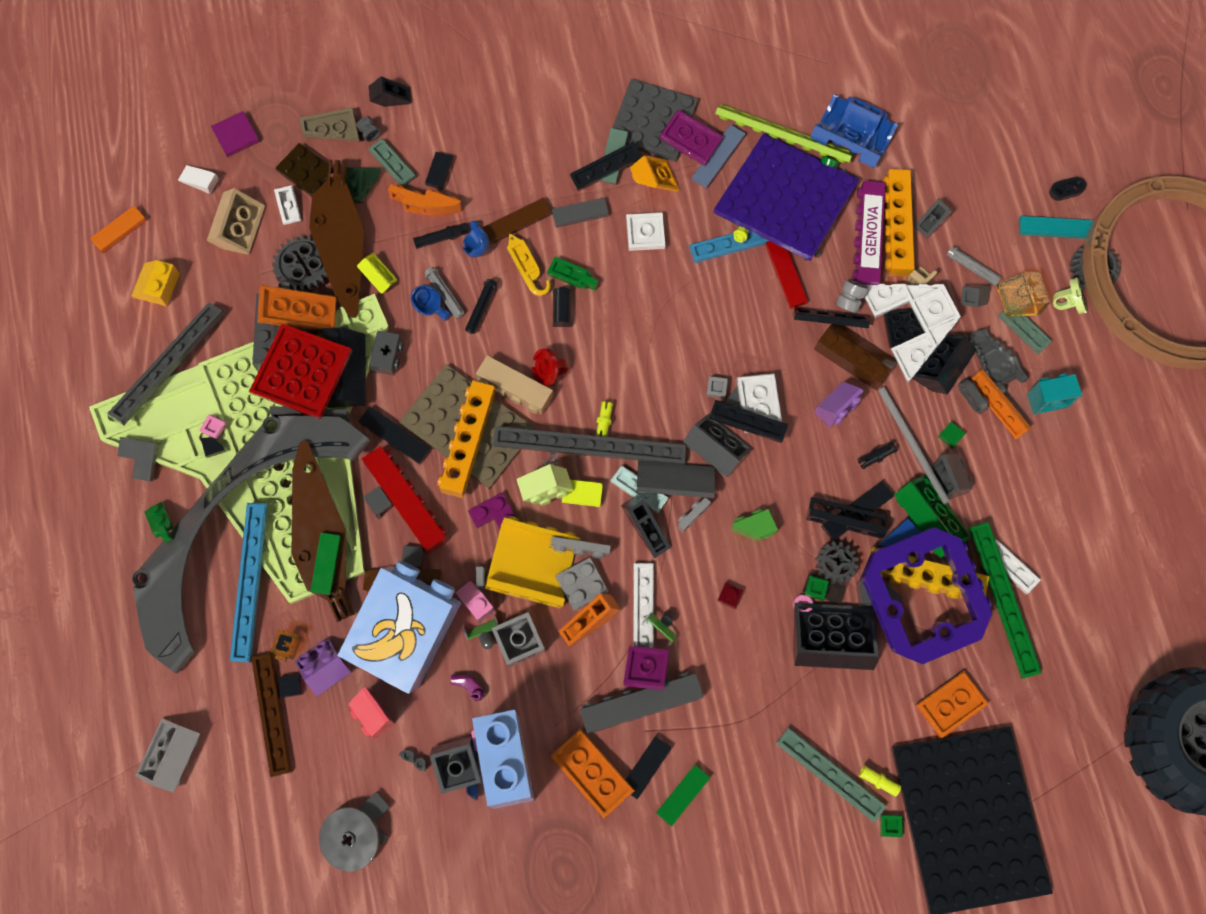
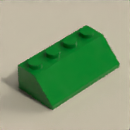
M927 475L911 481L894 494L897 498V503L905 509L911 522L915 523L920 531L935 527L961 538L964 542L972 538L950 506L942 503ZM942 547L932 550L940 558L945 556Z

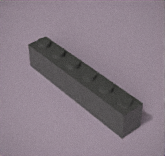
M690 672L679 675L680 679L672 681L671 678H667L664 690L641 688V691L635 693L633 690L621 693L622 697L614 699V696L603 698V702L596 705L595 702L584 704L583 709H580L587 735L701 700L703 694L697 675H691Z

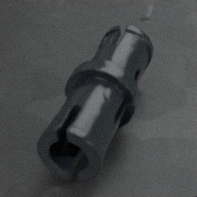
M889 442L878 449L874 448L871 450V453L858 458L859 464L866 461L860 467L866 469L868 466L876 462L880 463L883 461V458L896 453V447L888 450L894 446V443Z

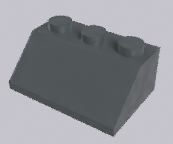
M708 414L692 427L683 442L687 444L689 449L702 456L705 462L713 465L720 474L728 477L738 468L753 448L722 423L709 419L710 414Z

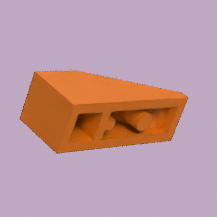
M600 593L559 630V633L567 645L571 647L610 621L621 611V608L611 594Z

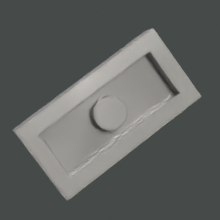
M706 497L702 501L697 500L691 507L693 510L689 514L684 513L679 518L677 529L683 534L710 507L711 502Z

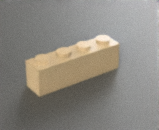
M488 355L476 372L478 382L495 386V391L498 395H505L511 398L510 400L513 403L526 406L527 410L534 414L539 413L542 415L553 397V390Z

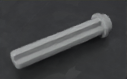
M952 246L946 255L949 257V260L953 259L994 286L1001 280L999 275L959 251L958 247Z
M434 267L428 268L425 271V278L429 279L453 316L456 319L464 315L463 309L439 276L438 270L434 269Z

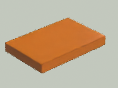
M962 671L915 706L937 736L942 739L989 703L965 671Z

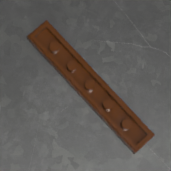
M273 653L252 656L270 777L292 773Z

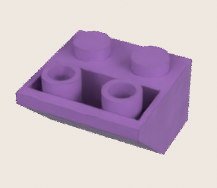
M842 382L817 406L814 413L830 428L834 424L838 426L845 419L848 412L851 413L858 406V403L862 400L860 396L863 390Z
M329 638L319 642L313 649L303 653L295 660L304 681L316 696H319L351 673L343 658L337 656L339 652Z

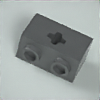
M377 331L369 363L372 372L394 376V372L398 370L400 363L398 355L399 352L403 351L404 342L399 334Z

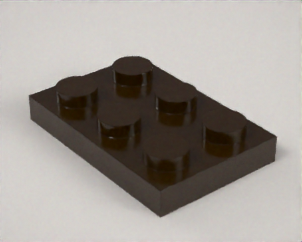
M298 143L275 169L312 197V194L327 181L329 164Z

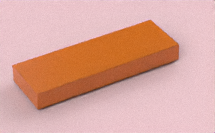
M132 206L89 239L103 254L147 220L135 206Z

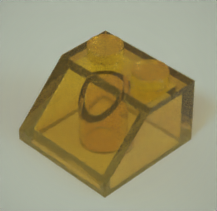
M1040 271L1022 272L997 284L1007 317L1040 315L1050 304Z

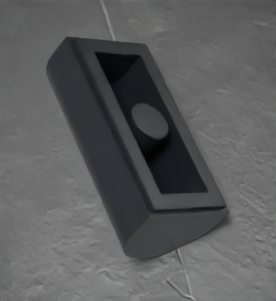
M558 287L553 290V327H571V289Z

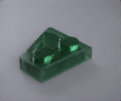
M347 167L346 184L354 203L363 204L381 175V168Z

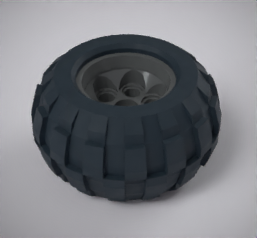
M1198 667L1181 668L1162 674L1153 681L1148 682L1139 691L1136 701L1131 704L1127 713L1128 731L1124 732L1125 747L1130 748L1133 760L1129 761L1134 773L1143 778L1146 784L1145 787L1155 797L1166 801L1171 807L1181 812L1206 816V670ZM1195 716L1199 717L1200 724L1196 723ZM1200 757H1201V758L1203 759V761H1204L1203 767H1202V766L1200 765V763H1199V758H1200Z

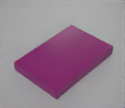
M678 109L661 133L659 139L705 166L721 143L723 136Z

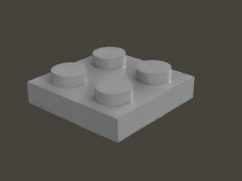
M591 558L555 576L573 611L590 603L600 593H608Z

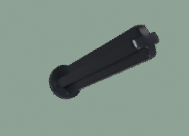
M487 279L483 283L484 288L465 328V331L469 334L476 333L492 294L498 288L497 282L492 279Z

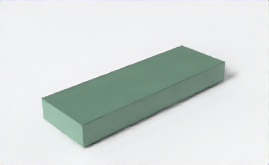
M610 128L604 156L626 145L627 131ZM619 171L599 181L616 185Z
M383 138L368 148L369 152L399 185L405 187L416 179V175Z
M1013 303L998 315L1037 355L1052 342Z

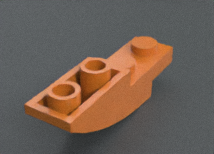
M390 184L388 188L390 199L402 202L404 211L432 216L449 215L462 211L461 200L455 196L443 195L437 190L431 191L427 189L425 195H423L419 191L407 190L401 185L395 186Z

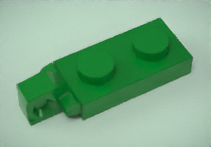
M554 257L547 271L548 276L585 290L587 287L595 291L598 286V280L592 278V274L588 273V270L557 257Z
M160 502L151 506L144 513L156 538L161 537L166 544L172 540L169 531L174 526L165 505Z

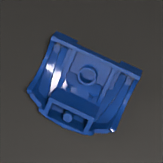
M834 94L821 121L815 125L810 138L824 145L829 140H832L838 146H844L853 153L861 154L858 161L875 168L898 124L889 121L887 113L867 102L851 96L846 100L838 98V95Z

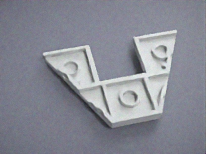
M944 284L865 285L868 289L864 298L874 318L909 303L924 331V334L891 348L908 383L959 321L961 316Z

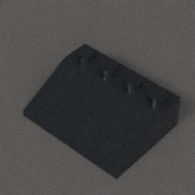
M794 603V666L875 670L879 654L873 607ZM799 608L802 610L812 608V610H810L809 612L799 611Z

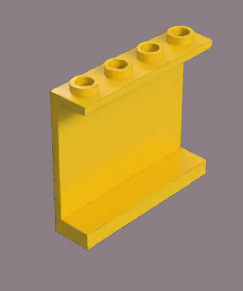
M508 516V518H504L484 589L561 609L565 601L564 592L555 576L571 568L574 554L573 551L567 550L565 553L555 552L554 548H549L550 540L552 537L579 541L580 538L575 537L576 534L571 532H557V529L553 527H538V524L534 522H519V519L516 517Z

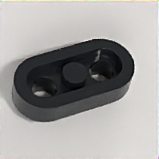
M1080 177L1057 181L1051 186L1049 195L1056 201L1073 198L1084 192L1086 183Z

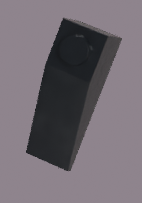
M636 495L621 505L629 521L654 558L671 548L643 498Z

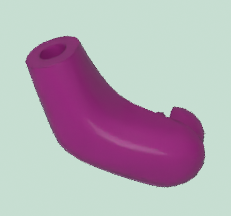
M451 675V685L465 688L474 701H480L484 698V690L472 676Z

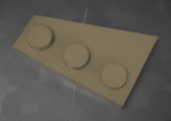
M352 107L300 118L304 137L360 142Z

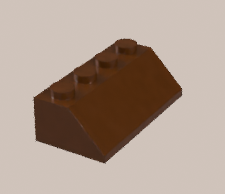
M831 324L814 349L876 391L897 363L895 359L843 325Z

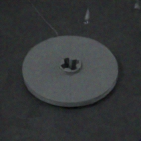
M354 807L341 808L331 813L323 822L319 834L320 848L325 859L333 867L347 872L357 871L367 866L374 859L379 847V832L375 822L366 812ZM351 835L353 839L347 843L346 839Z

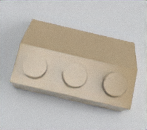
M235 188L223 192L207 241L224 250L249 254L265 205Z

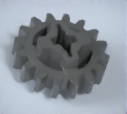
M835 541L831 543V546L825 544L824 549L819 550V555L815 559L819 562L815 567L821 569L818 574H824V580L830 578L831 584H834L836 580H838L839 585L844 580L849 582L851 577L856 575L855 571L859 568L855 564L859 558L853 557L856 552H850L849 545L846 548L843 547V542H840L838 546H836ZM830 552H835L833 555H830V554H829V555L827 556L828 553H830ZM847 570L846 573H844V574H839L841 571H844V572H845V571Z

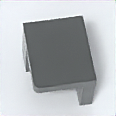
M981 284L962 286L961 305L980 307L988 304L990 286Z
M379 486L363 496L377 519L381 518L380 513L392 506Z

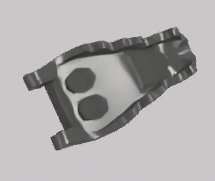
M987 328L979 329L969 335L968 340L976 350L975 352L982 369L1003 394L1006 392L1004 385L1015 379L1020 383L1028 380L1016 356L1012 354L1011 350H1006L1004 344L994 340L989 335Z

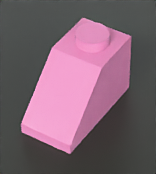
M469 581L455 592L479 624L489 617L492 612H495L493 606L472 581Z

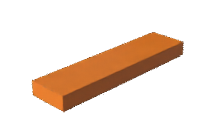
M983 369L969 380L973 381L979 393L986 397L989 408L1016 440L1031 429V426Z

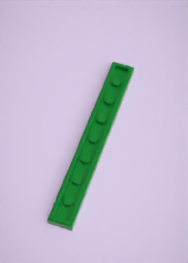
M986 522L969 527L984 574L989 576L988 586L1020 678L1024 679L1041 674V669L990 524Z

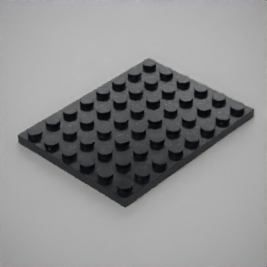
M1011 726L891 748L929 914H947L1053 894Z

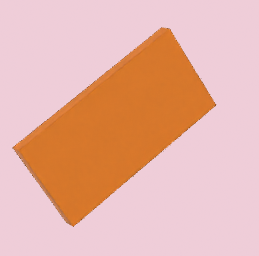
M260 285L257 323L277 326L285 324L297 329L324 332V328H335V296Z
M581 729L550 756L603 819L608 817L635 792Z

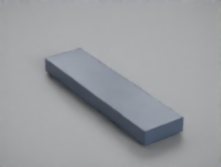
M731 124L722 135L721 143L705 166L700 165L692 176V181L706 189L745 137L743 131Z

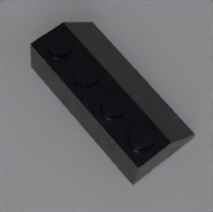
M344 327L324 328V339L352 349V354L327 407L366 406L365 333Z

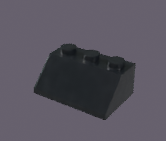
M947 334L912 379L932 392L948 395L976 350L967 337Z

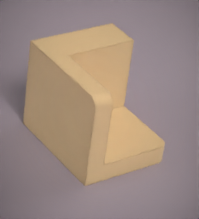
M919 267L910 273L906 283L908 285H928L938 272L934 270L929 274L925 269Z

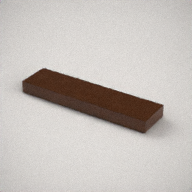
M543 197L482 227V229L487 233L490 245L508 237L509 234H514L552 215V211Z

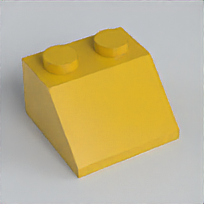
M158 260L144 263L131 297L168 306L180 273L173 264Z

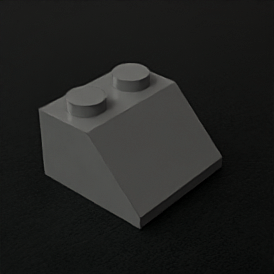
M943 454L932 465L934 473L949 499L968 494L972 490L971 478L966 475L964 461L959 458L958 454Z
M471 737L432 747L430 758L441 794L481 783L477 754Z

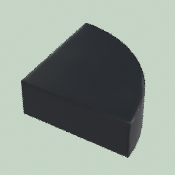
M201 438L206 458L226 452L217 440Z

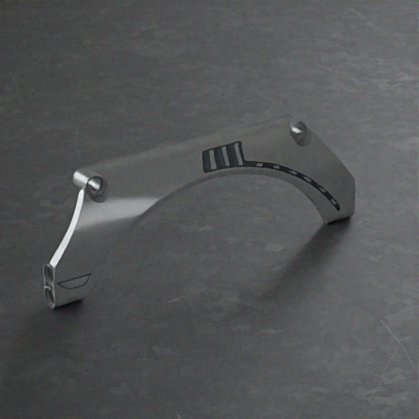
M270 416L264 419L263 424L170 532L172 540L166 544L162 541L144 564L132 575V582L135 585L133 590L145 649L167 668L178 674L195 653L185 625L182 588L189 552L206 518L229 492L245 480L272 466L295 460L299 443L303 440L309 443L314 457L343 458L354 461L369 444L370 440L345 419L322 416L321 419L313 416H278V418ZM271 421L277 423V428L274 431L267 429V424ZM141 573H145L148 577L145 584H141L138 580V576Z

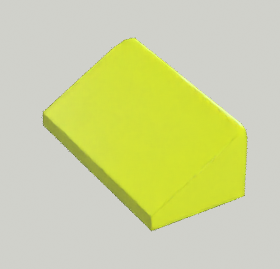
M374 253L365 257L357 265L359 270L380 293L385 292L398 281Z
M570 480L573 491L568 492V495L562 498V503L600 507L602 483Z

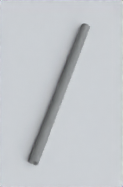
M885 387L879 389L878 392L942 503L947 504L950 502L948 495Z

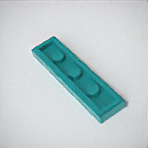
M1020 216L1019 235L1086 239L1093 220Z

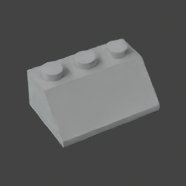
M162 718L135 777L152 786L174 793L175 788L180 784L181 775L185 767L189 764L190 755L198 744L200 733Z

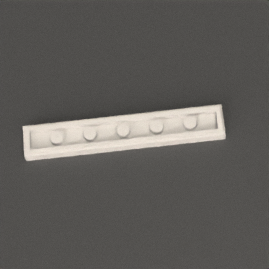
M634 563L633 646L653 648V624L647 621L642 626L645 617L651 612L653 613V563Z

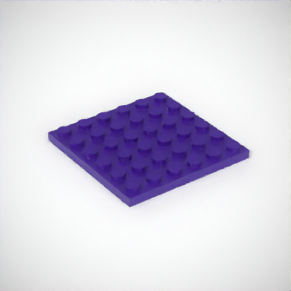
M763 133L719 200L713 213L811 261L857 186L859 179L838 168L822 164L821 160Z

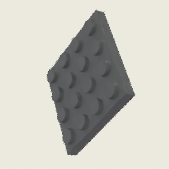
M631 79L613 128L628 132L626 145L634 141L639 151L676 162L680 151L660 140L659 137L678 109L692 117L698 99Z

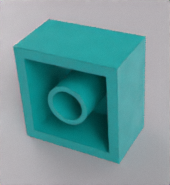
M1067 373L1061 374L1054 379L1049 377L1042 378L1027 393L1033 415L1069 408L1082 396L1076 374L1068 376Z

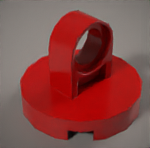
M539 349L533 356V360H536L535 367H532L533 378L544 386H551L554 384L557 376L563 375L569 370L566 360L557 359L554 351L551 349Z

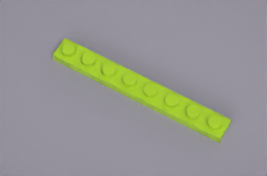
M723 104L717 107L715 113L723 120H734L739 126L747 125L752 127V130L760 133L764 131L769 133V136L778 139L780 137L786 139L785 142L795 145L797 143L802 145V148L812 151L813 149L826 157L830 155L841 163L850 162L853 154L850 150L831 143L824 145L810 138L809 135Z

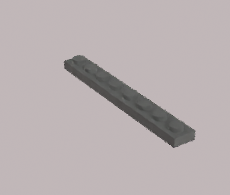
M208 303L107 414L120 424L125 425L225 315L224 312Z

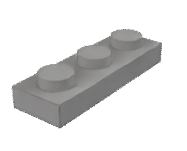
M552 537L549 548H554L555 552L565 553L567 550L573 551L574 555L584 556L585 553L593 554L592 557L604 559V556L607 557L610 554L611 547L609 545Z

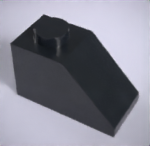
M381 76L368 86L369 98L372 103L383 107L411 103L410 87Z

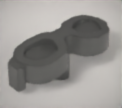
M411 750L399 753L403 760L413 763L420 771H426L427 762L425 759H415V754Z

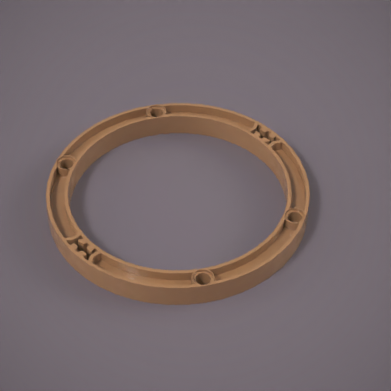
M1162 176L1142 180L1116 195L1098 213L1089 228L1083 249V273L1087 291L1096 311L1107 327L1123 343L1137 353L1160 364L1175 368L1205 369L1206 347H1193L1174 343L1144 327L1121 302L1112 284L1107 262L1108 241L1116 221L1125 210L1139 203L1158 199L1183 201L1206 210V182L1180 176Z

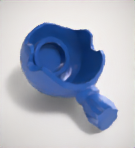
M472 221L469 224L471 232L464 238V247L462 249L469 257L476 258L483 256L488 251L490 240L487 233L479 227L478 221Z
M423 284L413 289L410 300L417 312L422 315L436 313L444 321L450 318L451 313L440 306L441 296L433 286Z

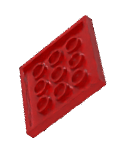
M281 324L249 392L252 395L321 419L352 354V349Z

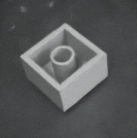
M529 612L491 628L508 668L545 652Z

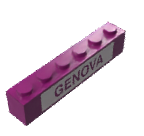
M863 181L861 187L857 189L859 204L857 203L856 206L858 220L855 223V231H858L854 239V247L857 248V251L853 256V264H856V269L853 270L852 280L863 285L880 284L885 183Z

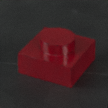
M725 582L717 602L735 609L743 590Z

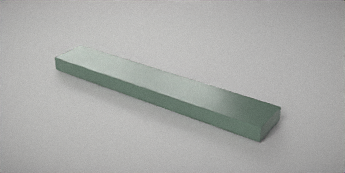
M789 727L776 742V745L873 823L877 821L887 807Z

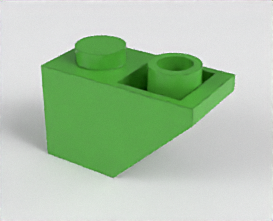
M762 509L756 510L751 513L752 516L747 518L745 516L739 517L734 520L731 526L733 532L757 542L775 535L778 531L769 509L765 511Z

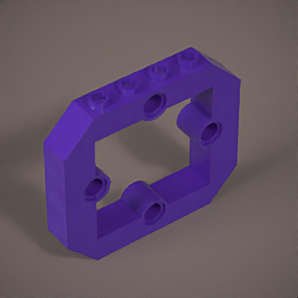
M935 527L927 528L870 553L861 580L892 652L917 663L925 664L982 640L992 615L990 609L992 604L989 598L984 595L982 590L984 585L981 579L976 576V566L973 560L969 559L967 554L968 547L961 538ZM942 547L953 573L952 583L960 589L971 619L954 626L947 622H936L931 628L932 635L910 644L899 619L903 615V606L900 602L891 600L880 572L900 563L906 567H919L924 562V553ZM911 552L916 555V560L913 563L908 558ZM964 574L968 577V582L965 585L961 582V577ZM893 604L895 607L894 614L889 615L887 612V608L889 605ZM945 626L947 634L941 637L940 629Z

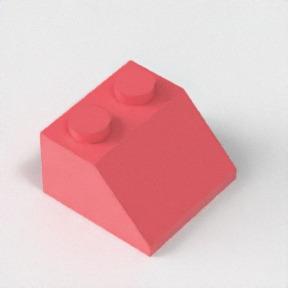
M366 687L349 703L351 710H349L350 714L355 720L359 719L363 726L360 728L367 737L371 735V737L376 738L395 724L372 691Z

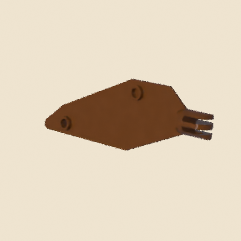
M329 160L327 181L312 194L309 229L336 299L351 318H355L358 315L361 271L357 265L363 259L365 230L346 184L347 161H342L341 172L340 160H335V164H333V160Z
M303 440L299 443L292 468L291 554L306 590L310 592L320 533L341 536L332 594L311 592L328 601L336 622H340L341 617L343 619L348 618V613L350 616L355 615L346 594V529L311 447L307 441ZM310 465L312 469L308 473L306 471V468Z

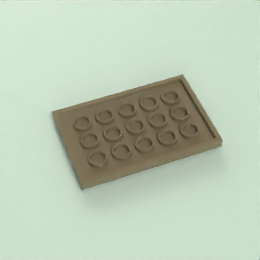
M445 365L399 423L440 454L449 457L451 451L449 450V444L456 435V432H454L455 424L461 419L460 408L462 403H466L467 386H471L472 382L448 365ZM495 399L491 406L471 472V476L488 489H491L521 451V449L493 447L495 426L536 430L535 427ZM477 400L472 405L479 406L482 402ZM470 418L467 420L468 424H474L476 422L475 418ZM464 436L461 441L468 442L471 437ZM460 453L456 456V459L462 460L466 455Z

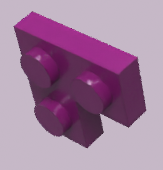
M503 493L468 510L477 529L495 520L500 529L504 518H508V516L515 517Z

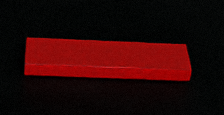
M771 241L766 242L767 252L789 309L806 305L808 300L788 250Z

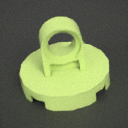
M1079 278L1070 279L1071 288L1059 291L1053 295V306L1059 310L1076 306L1080 315L1087 312L1086 300H1084V292ZM1059 298L1067 299L1064 303L1057 302Z

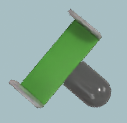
M494 612L492 613L495 619L467 631H465L462 625L467 640L479 636L484 649L492 648L493 640L489 631H492L491 628L499 625Z

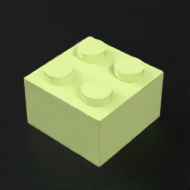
M552 464L516 479L523 501L540 504V506L550 504L554 498L566 497L568 492L573 491L567 469Z

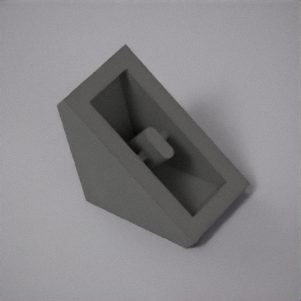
M938 198L915 224V227L925 237L929 238L947 221L953 210Z

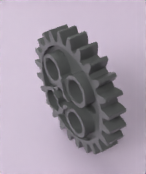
M301 235L300 240H297L294 236V241L292 242L287 239V245L281 243L282 250L276 249L278 255L273 256L276 262L272 263V266L275 268L273 272L276 275L277 281L288 280L296 286L297 291L301 289L303 292H305L306 288L312 292L313 286L319 289L318 283L325 284L323 279H328L315 242L314 240L312 241L310 235L307 239H304V236ZM309 250L308 254H303L304 251ZM294 252L299 254L303 263L312 274L311 276L307 275ZM314 265H319L315 269L312 268ZM298 274H303L301 277L296 278Z

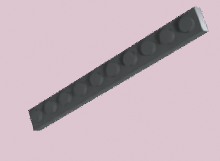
M495 426L493 447L683 465L685 464L686 445L499 426Z

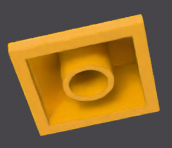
M644 155L630 167L632 177L638 184L674 192L680 190L665 159Z

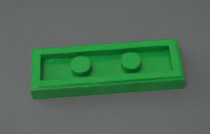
M320 533L310 592L332 594L341 542L340 535Z
M694 765L657 810L656 814L672 827L709 781L710 777Z

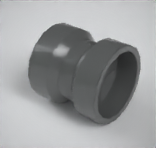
M370 116L361 118L356 124V127L363 133V137L367 142L376 140L381 134L380 129L374 125V120Z

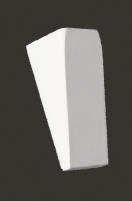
M186 165L178 181L211 194L219 178L213 172Z
M293 186L274 189L283 225L301 221Z

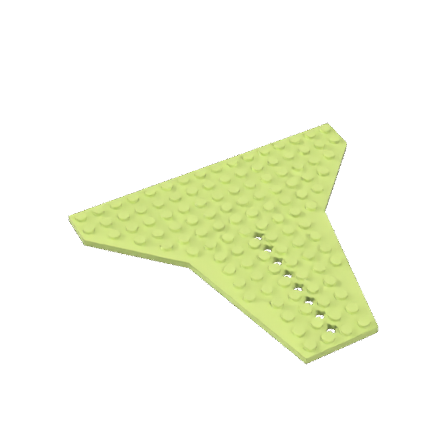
M375 294L359 300L357 317L351 318L343 307L336 310L335 328L344 327L365 333L366 377L370 371L369 363L377 331L388 332L389 330ZM316 331V336L324 338V332ZM251 342L168 377L125 425L120 424L107 414L125 393L92 405L89 408L101 441L117 448L119 447L120 437L158 443L156 463L200 479L205 487L208 488L263 424L264 419L271 416L269 413L270 406H284L250 394L249 390L258 373L252 365L254 342ZM326 407V409L347 410L350 414L352 407ZM210 414L227 423V426L217 440L226 452L206 458L201 438L211 437L201 433L199 430ZM275 421L267 424L269 431H274L277 428ZM315 457L346 529V581L365 573L351 460ZM295 460L282 463L285 464V467L281 471L279 469L275 470L278 466L275 465L253 475L239 484L218 503L242 538L244 535L247 503L268 504L262 566L290 604L315 595L306 590L291 554L292 504L288 502L291 501L290 497H292V483L288 488L282 487V484H284L285 479L292 481V468ZM310 465L306 468V471L308 473L312 469Z

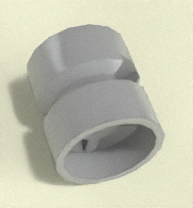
M846 279L842 287L843 293L839 294L835 304L845 310L857 313L862 303L860 299L864 298L868 287L859 282Z

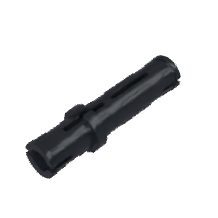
M466 222L456 226H446L445 229L414 237L413 240L416 249L444 240H454V237L469 234Z

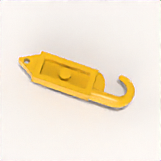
M509 234L507 251L529 290L536 296L546 295L551 288L550 281H546L545 289L539 290L536 288L534 281L540 276V269L524 240Z

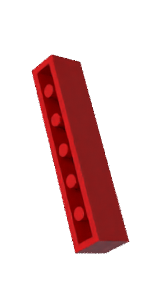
M379 446L361 458L428 555L448 542L445 537L448 535L442 525L437 526L435 523L436 516L431 510L427 511L423 506L426 504L420 494L415 495L413 492L415 489L414 485L409 479L405 481L402 476L404 471L399 464L396 466L391 460L394 458L388 449L384 451Z

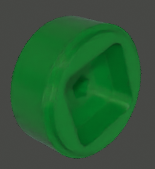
M824 155L821 158L822 164L837 168L839 161L835 158Z

